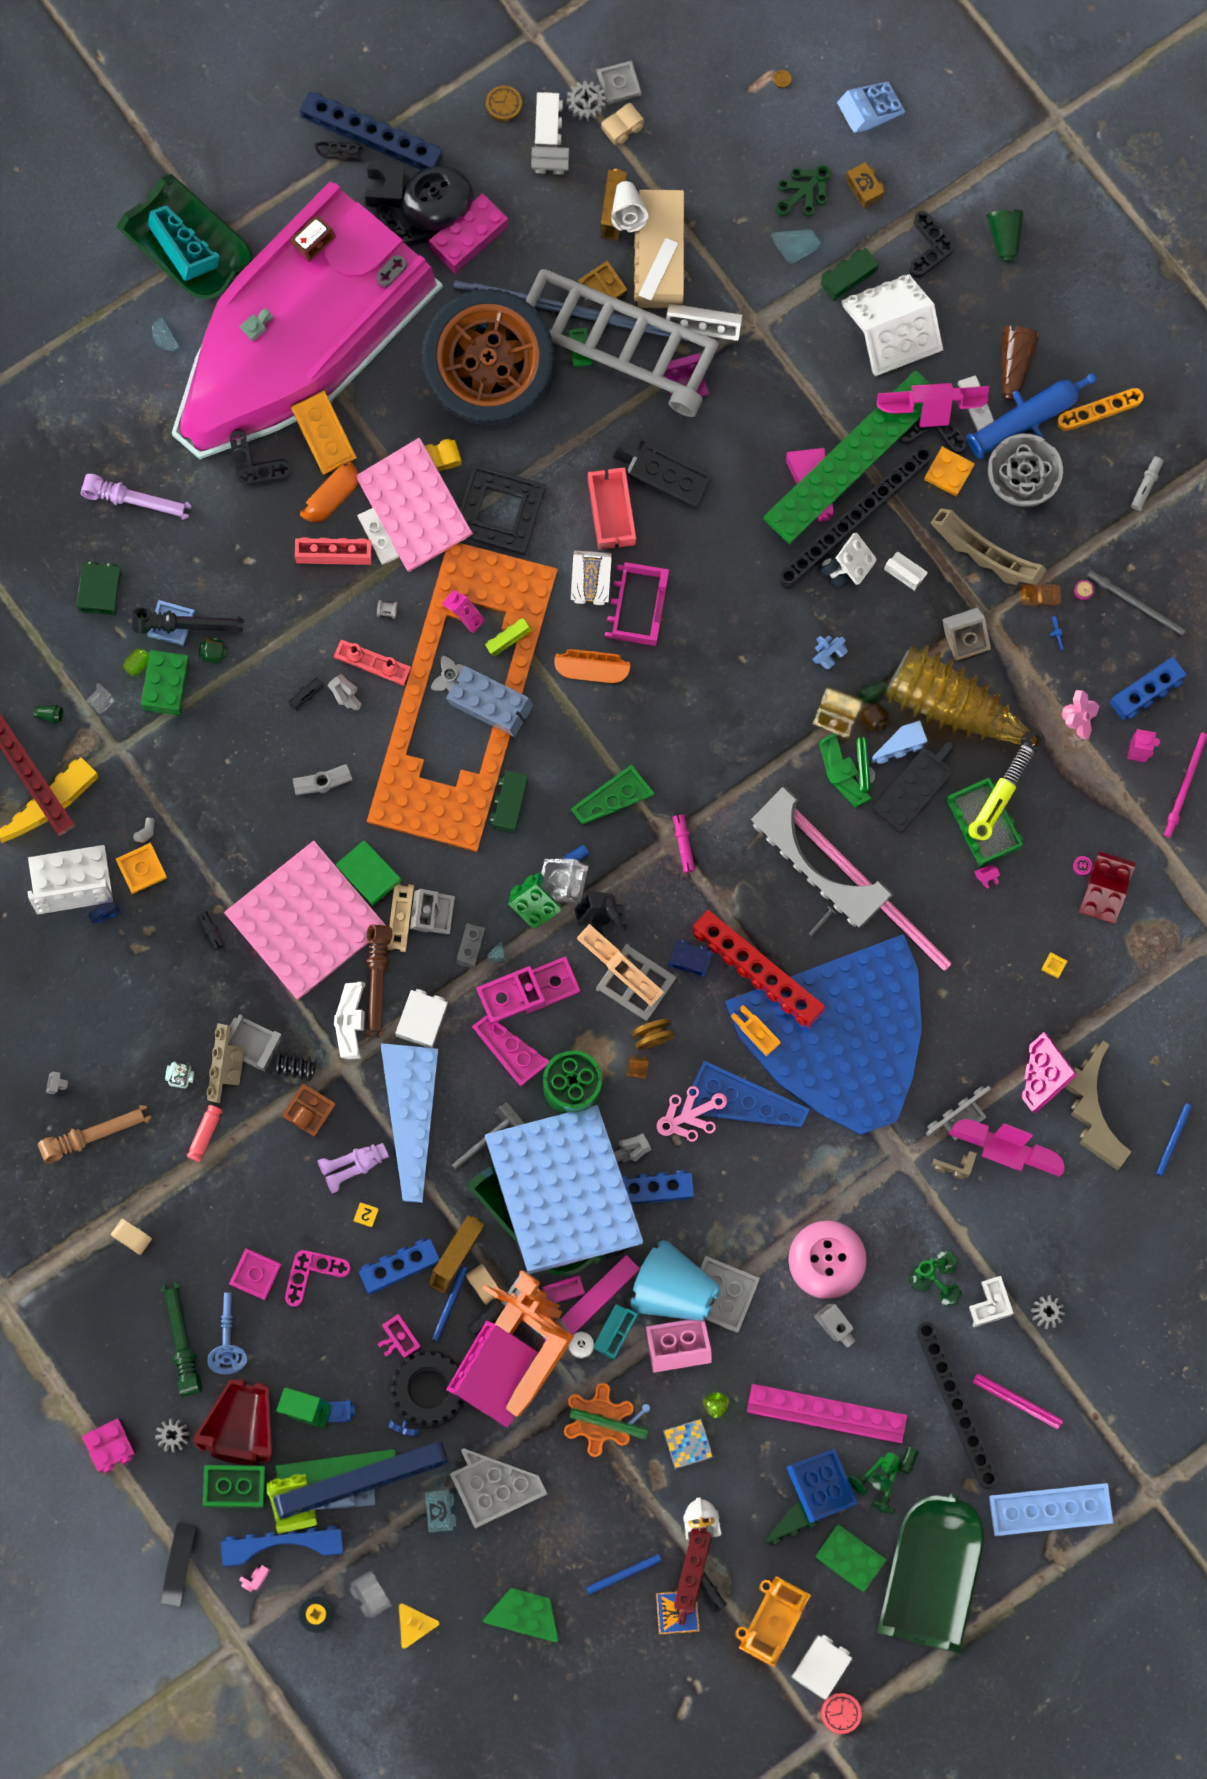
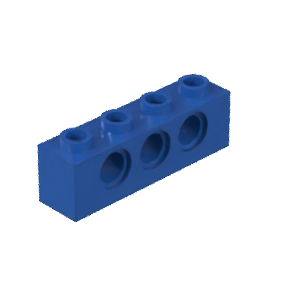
M1172 657L1112 697L1110 704L1122 720L1126 718L1132 719L1139 713L1138 710L1143 707L1144 709L1150 707L1154 703V699L1157 697L1161 699L1169 693L1168 690L1172 687L1176 689L1181 686L1187 674L1175 658ZM1160 677H1166L1169 683H1163ZM1145 687L1152 688L1154 693H1147ZM1130 697H1135L1138 703H1132Z
M685 1170L676 1171L675 1175H668L667 1172L656 1173L654 1177H648V1174L637 1175V1178L629 1179V1176H622L631 1205L694 1198L692 1173H687ZM674 1181L678 1184V1189L672 1191L667 1187V1184ZM655 1183L658 1185L659 1190L657 1192H650L648 1185ZM631 1185H636L639 1188V1192L631 1194L628 1188Z
M425 1238L415 1242L416 1246L412 1248L403 1247L397 1251L398 1254L392 1257L386 1255L380 1258V1262L374 1265L368 1263L362 1266L359 1275L368 1295L437 1265L440 1259L431 1239L427 1241ZM414 1253H420L422 1259L419 1262H414L411 1256ZM396 1261H402L404 1268L396 1270L393 1268V1264ZM378 1269L386 1271L384 1278H377L375 1276Z

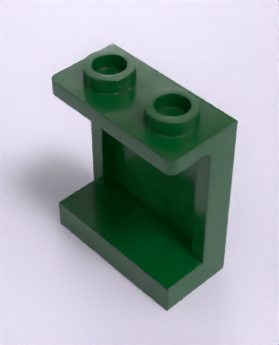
M96 562L82 563L77 599L78 612L116 616V601L119 578L121 576L120 567L111 563L106 565H99Z

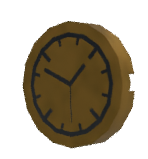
M502 85L495 87L486 98V109L489 115L495 120L503 122L516 118L522 109L521 95L510 86Z

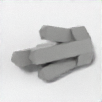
M343 674L336 676L330 681L328 687L333 692L339 705H345L353 710L360 709L361 703L354 695L357 693L358 687L349 682Z
M641 1133L635 1137L619 1141L618 1148L620 1150L614 1152L617 1162L625 1163L629 1160L636 1162L645 1153L651 1151L646 1137Z

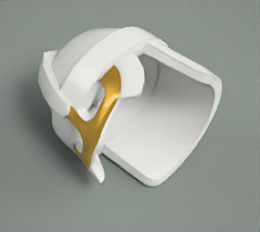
M701 1497L696 1498L695 1501L688 1505L683 1517L686 1539L690 1540L692 1529L707 1526V1531L712 1534V1538L721 1536L718 1511L707 1500H703ZM703 1518L710 1519L707 1523L703 1522Z

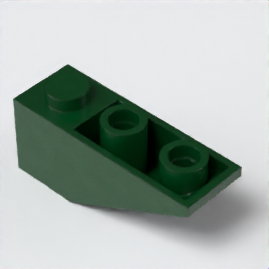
M801 1501L795 1503L770 1533L765 1543L771 1542V1545L783 1541L782 1536L789 1534L792 1537L801 1533L800 1528L807 1526L810 1529L819 1525V1520L810 1523Z

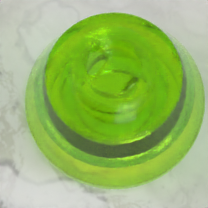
M710 1393L705 1396L702 1403L707 1414L714 1418H719L726 1413L729 1398L723 1393Z

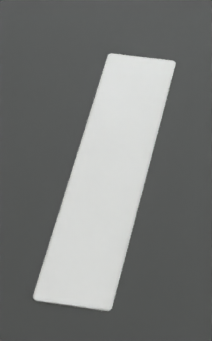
M665 238L640 290L639 296L652 300L678 245L677 242Z

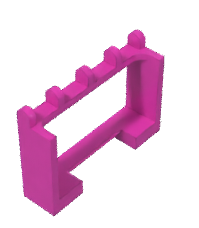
M624 562V565H617L616 570L623 571L622 581H614L613 585L620 587L618 599L612 598L610 601L611 604L617 605L615 617L608 616L607 618L608 622L614 623L612 633L605 632L604 637L656 646L669 569ZM627 572L660 578L650 636L617 631Z

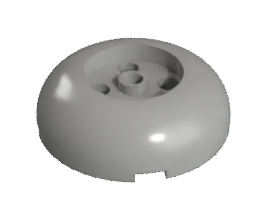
M1017 434L1004 439L993 450L988 463L989 481L997 495L1004 501L1021 507L1036 506L1051 498L1057 491L1063 476L1062 460L1054 446L1052 447L1044 441L1045 439L1032 434ZM1032 461L1036 466L1033 467L1029 462ZM1011 462H1016L1018 467L1015 469L1011 468ZM1033 478L1037 479L1038 484L1030 482V480ZM1018 480L1020 484L1015 485L1012 481Z

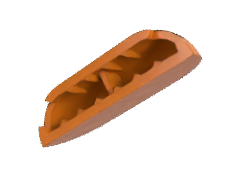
M350 461L347 462L346 466L342 464L306 502L308 506L300 512V516L310 522H320L327 519L357 487V475L359 474L357 468Z
M568 649L566 653H557L554 660L557 671L562 676L571 679L617 683L625 679L630 671V662H625L617 654Z

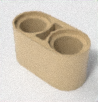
M122 1218L110 1234L139 1255L143 1253L152 1240L147 1234Z
M482 1264L465 1274L485 1305L496 1299V1297L482 1288L484 1285L491 1288L497 1286Z

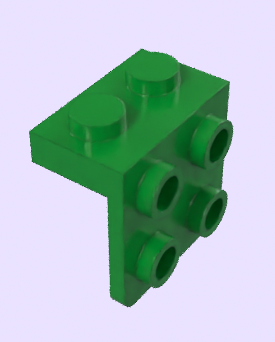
M540 872L534 876H529L522 885H516L510 892L511 895L508 903L532 928L539 927L561 910V906L542 888L544 876Z

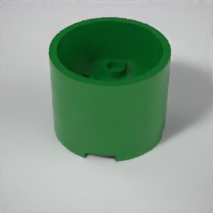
M578 1050L566 1051L557 1054L549 1061L544 1071L543 1092L546 1101L555 1111L560 1114L580 1112L595 1106L601 1093L602 1074L598 1063L590 1055ZM573 1078H576L577 1084L573 1083L572 1085H570L569 1079L572 1080Z

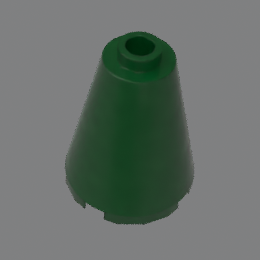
M1013 209V213L1007 210L990 212L989 215L987 214V221L998 256L1004 262L1014 261V258L1018 256L1024 216L1022 210Z

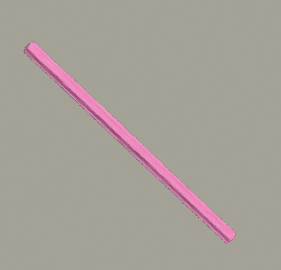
M795 808V824L858 886L873 885ZM889 900L881 907L942 970L945 971L951 966V962Z

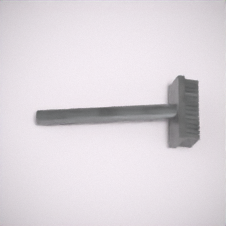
M506 1102L495 1111L502 1122L489 1133L525 1123ZM485 1137L452 1164L456 1171L487 1145Z

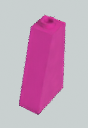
M824 448L787 452L786 463L796 484L825 458ZM833 504L817 518L819 521H826L832 518L834 512Z

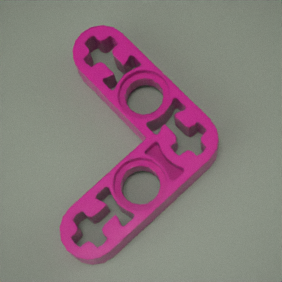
M305 1250L299 1251L294 1257L285 1294L286 1303L291 1307H298L302 1304L310 1271L344 1278L350 1273V1264L344 1259ZM303 1255H306V1258L309 1259L303 1266V1269H307V1272L299 1269L295 1270L296 1266L300 1268L301 1262L298 1258H301ZM320 1259L328 1261L326 1269H319L317 1267V1262ZM331 1261H335V1266H340L343 1263L347 1271H343L340 1274L338 1269L333 1268V1272H330ZM298 1273L303 1274L304 1282L301 1284L294 1283V1275ZM291 1285L296 1288H302V1291L297 1290V1297L300 1299L295 1300V1303H291L289 1295L293 1296L294 1289H290Z

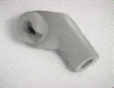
M145 818V828L133 835L135 842L144 843L153 837L155 819Z

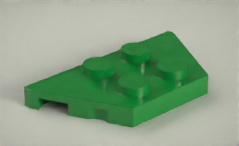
M511 1588L483 1619L485 1624L558 1642L550 1598Z

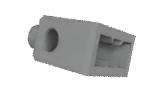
M827 1304L813 1316L834 1341L841 1340L846 1348L856 1341L850 1334L853 1330L852 1325L835 1304ZM838 1324L840 1325L839 1331L836 1329Z

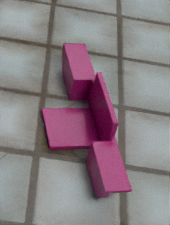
M951 383L914 385L911 387L913 391L878 393L877 398L879 409L888 413H911L914 411L915 403L923 402L919 426L949 425L952 400H956L960 409L983 407L988 402L989 386L953 388Z
M963 1119L955 1123L948 1133L951 1136L983 1147L981 1157L1015 1170L1022 1171L1023 1165L1027 1164L1058 1177L1064 1173L1063 1160L1057 1153L1039 1145H1035L1033 1148L1025 1146L1033 1134L1005 1123L994 1134L988 1131L989 1126L974 1120Z

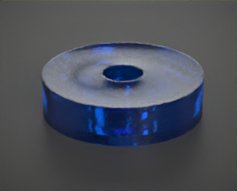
M108 903L92 910L88 916L91 923H99L114 917L120 910L117 903Z

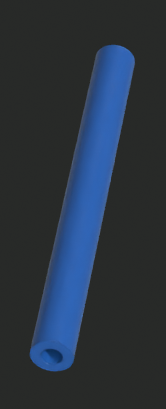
M1185 1103L1155 1173L1159 1176H1163L1191 1111L1192 1106Z
M461 1266L433 1334L432 1340L439 1342L466 1277L465 1274L468 1272L466 1267Z
M659 1554L609 1576L586 1587V1590L590 1595L662 1562Z

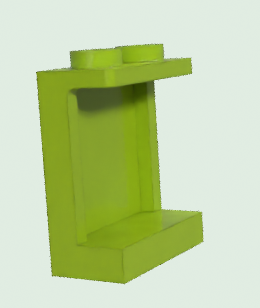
M295 1474L290 1478L274 1479L267 1483V1494L270 1497L278 1534L317 1525L315 1509L289 1518L280 1519L273 1498L280 1494L307 1486L306 1474Z

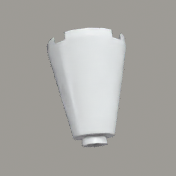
M624 181L617 185L611 220L614 227L620 231L622 229L627 230V232L637 231L646 225L647 218L649 217L648 211L634 184Z

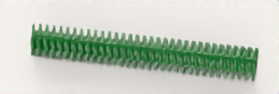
M577 1408L571 1409L569 1416L576 1420L578 1418V1420L580 1419L583 1422L585 1420L587 1423L597 1424L599 1427L602 1425V1427H609V1429L611 1428L614 1431L615 1429L619 1432L621 1430V1433L633 1434V1436H640L642 1439L645 1437V1440L648 1429L646 1430L644 1427L639 1428L637 1425L634 1427L630 1423H622V1421H615V1419H608V1417L603 1418V1416H596L594 1413L591 1415V1412L579 1411Z

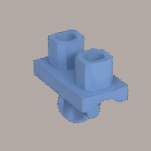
M829 635L825 639L819 636L817 638L819 645L815 649L818 652L822 648L823 650L812 659L815 664L820 663L825 669H830L836 663L830 656L833 652L839 658L844 656L848 650L844 645L846 640L843 637H836L829 643L832 640Z

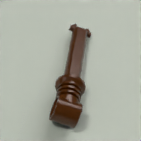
M371 924L366 932L367 941L369 944H372V946H369V949H371L369 954L371 955L366 960L371 970L368 1030H365L367 1037H371V1031H377V1038H381L384 1034L381 1031L384 970L390 964L388 956H386L388 955L386 951L388 947L386 945L390 944L393 935L390 926Z

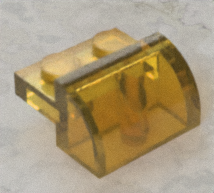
M827 686L813 725L848 738L863 700Z

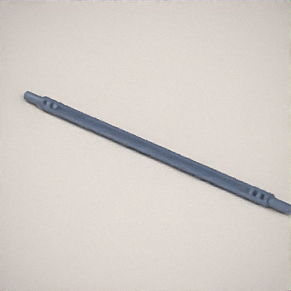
M456 280L454 282V288L467 291L499 289L503 292L507 291L515 294L524 300L528 296L527 294L474 282L473 284ZM539 297L535 307L560 313L564 303ZM575 306L571 315L596 321L601 311ZM612 314L608 324L633 329L637 319ZM647 324L644 332L666 337L671 335V333Z

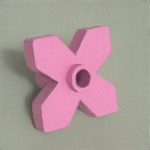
M1076 690L1073 698L1074 704H1069L1063 708L1062 717L1070 729H1077V735L1081 739H1089L1092 731L1090 720L1097 716L1099 705L1095 701H1089L1088 694L1084 691Z

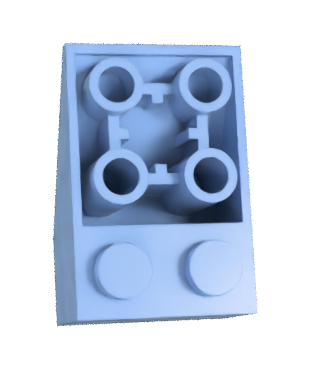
M889 82L848 90L837 102L854 133L869 130L905 113Z

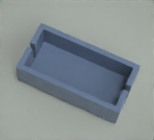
M464 666L456 680L459 684H454L446 697L451 706L515 737L523 724L520 717L516 715L517 712L523 719H526L533 707L529 697Z

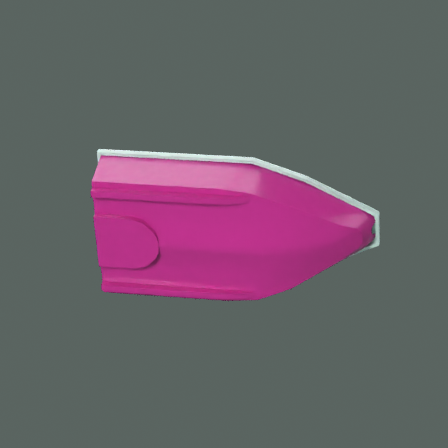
M330 181L248 264L218 300L203 343L196 355L172 436L196 457L202 459L230 449V434L236 429L243 430L246 434L247 442L279 431L296 422L297 420L290 406L323 390L331 403L443 287V284L434 277L431 266L426 263L421 255L418 256L393 231L360 203H356L345 194L340 186ZM318 215L332 228L336 238L311 262H308L294 249L290 240L295 233L306 226L309 220ZM396 255L404 257L406 269L388 288L381 287L377 282L378 272L392 257ZM396 262L394 263V264H395V268H396V267H400V268H401V262L398 263V264H397ZM389 273L386 277L382 276V281H389V275L391 273ZM264 308H267L273 319L264 325L267 330L252 342L239 326L253 314L258 317L259 313ZM236 434L233 440L237 441V445H241V439L244 437Z

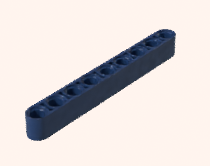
M437 1442L280 1494L273 1498L279 1518L285 1519L444 1466L449 1460L443 1443Z

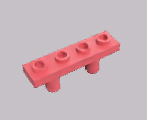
M344 640L340 641L334 655V659L403 686L411 671L410 666L397 662L392 657L382 656L364 649L358 644H351Z

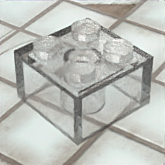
M545 859L542 869V875L544 876L542 888L556 902L581 903L588 866L574 859Z

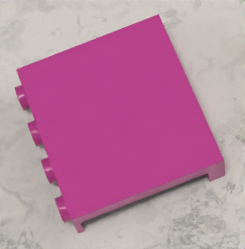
M486 1321L446 1390L497 1421L496 1423L508 1428L509 1424L513 1422L515 1415L508 1411L506 1407L515 1389L538 1355V1352L498 1325Z

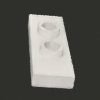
M976 376L958 381L959 388L980 387ZM987 404L983 407L968 409L977 431L994 421Z
M374 508L358 514V519L368 539L371 540L372 547L381 565L399 558Z

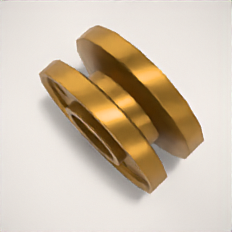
M667 1018L656 1020L631 1031L633 1038L642 1037L641 1040L635 1043L638 1050L647 1049L674 1038V1031H664V1029L671 1025L670 1020Z

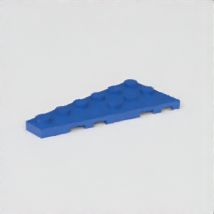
M703 1061L692 1085L698 1088L699 1094L695 1098L691 1110L711 1101L716 1093H722L727 1098V1104L724 1108H713L698 1116L802 1128L810 1110L706 1061ZM692 1088L689 1093L694 1096L697 1094V1091ZM717 1098L715 1103L721 1105L723 1101L721 1098Z

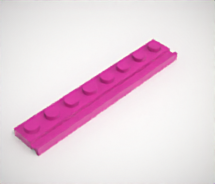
M756 1384L751 1386L746 1412L899 1444L903 1442L907 1415Z

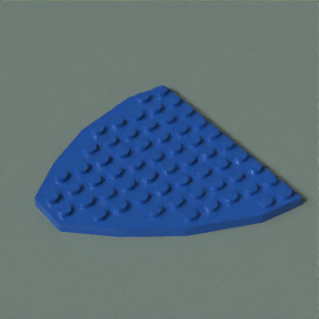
M904 934L790 977L825 1006V1012L810 1029L807 1026H801L795 1020L796 1017L791 1013H785L781 1009V1005L776 1001L772 1002L766 996L767 993L762 989H756L725 1001L730 1017L735 1013L744 1023L747 1022L749 1019L740 1010V1007L744 1005L781 1042L766 1057L732 1019L739 1039L777 1084L818 1114L859 1135L898 1121L913 1079L922 1032L918 968ZM786 991L783 992L781 995L783 997L788 998L792 994ZM798 1004L796 1006L800 1010L806 1008L804 1004Z

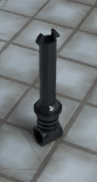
M141 607L133 610L131 628L137 634H146L151 631V628H153V631H156V629L161 631L162 629L167 634L174 632L176 629L229 631L239 634L243 632V628H238L237 623H244V620L240 617L234 619L177 616L175 613H171V610L163 612V615H161V612L158 614L154 612L152 614L149 609Z

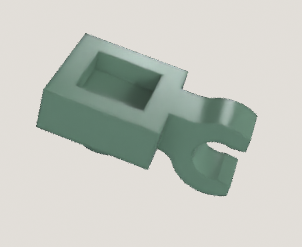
M264 308L258 317L253 314L239 327L253 342L267 330L264 325L271 321L273 316L267 308Z

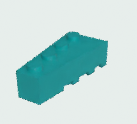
M163 206L150 211L147 225L185 281L217 269L220 255L211 251L208 248L209 245L204 240L201 241L195 236V232L191 228L188 229L170 208Z

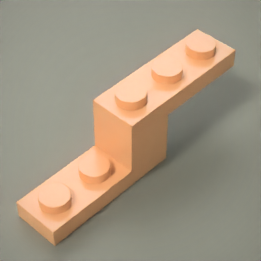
M589 924L577 937L585 947L606 964L610 971L650 1006L664 993L660 987L640 971L627 956L592 925Z

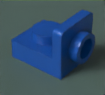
M350 1400L328 1402L333 1405L328 1423L352 1422L351 1417H355V1405H351Z

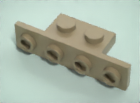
M220 1023L217 1024L215 1031L212 1066L209 1071L210 1081L207 1088V1100L220 1103L223 1084H240L245 1049L244 1046L228 1045L231 1026Z

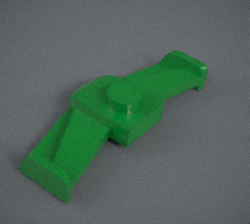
M836 733L822 739L819 745L827 772L826 776L830 783L855 808L872 800V797L866 791L862 792L860 790V785L853 778L859 772L852 759L848 757L843 760Z

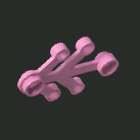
M691 1086L687 1090L688 1096L681 1115L673 1118L676 1107L681 1103V1097L677 1094L672 1095L669 1100L670 1106L666 1116L660 1118L657 1122L658 1132L664 1136L675 1133L686 1137L691 1142L696 1141L698 1138L696 1130H686L677 1126L685 1122L702 1128L707 1133H713L716 1129L714 1122H706L695 1117L713 1108H724L727 1104L726 1096L722 1093H716L711 1101L691 1110L693 1102L699 1094L698 1088ZM692 1088L697 1091V1094L694 1096L689 1093V1090ZM677 1097L679 1103L674 1104L672 1098ZM717 1098L722 1099L723 1103L721 1105L715 1103ZM664 1123H669L670 1128L668 1130L663 1128ZM712 1124L713 1130H707L706 1125ZM690 1132L696 1134L694 1139L689 1138Z

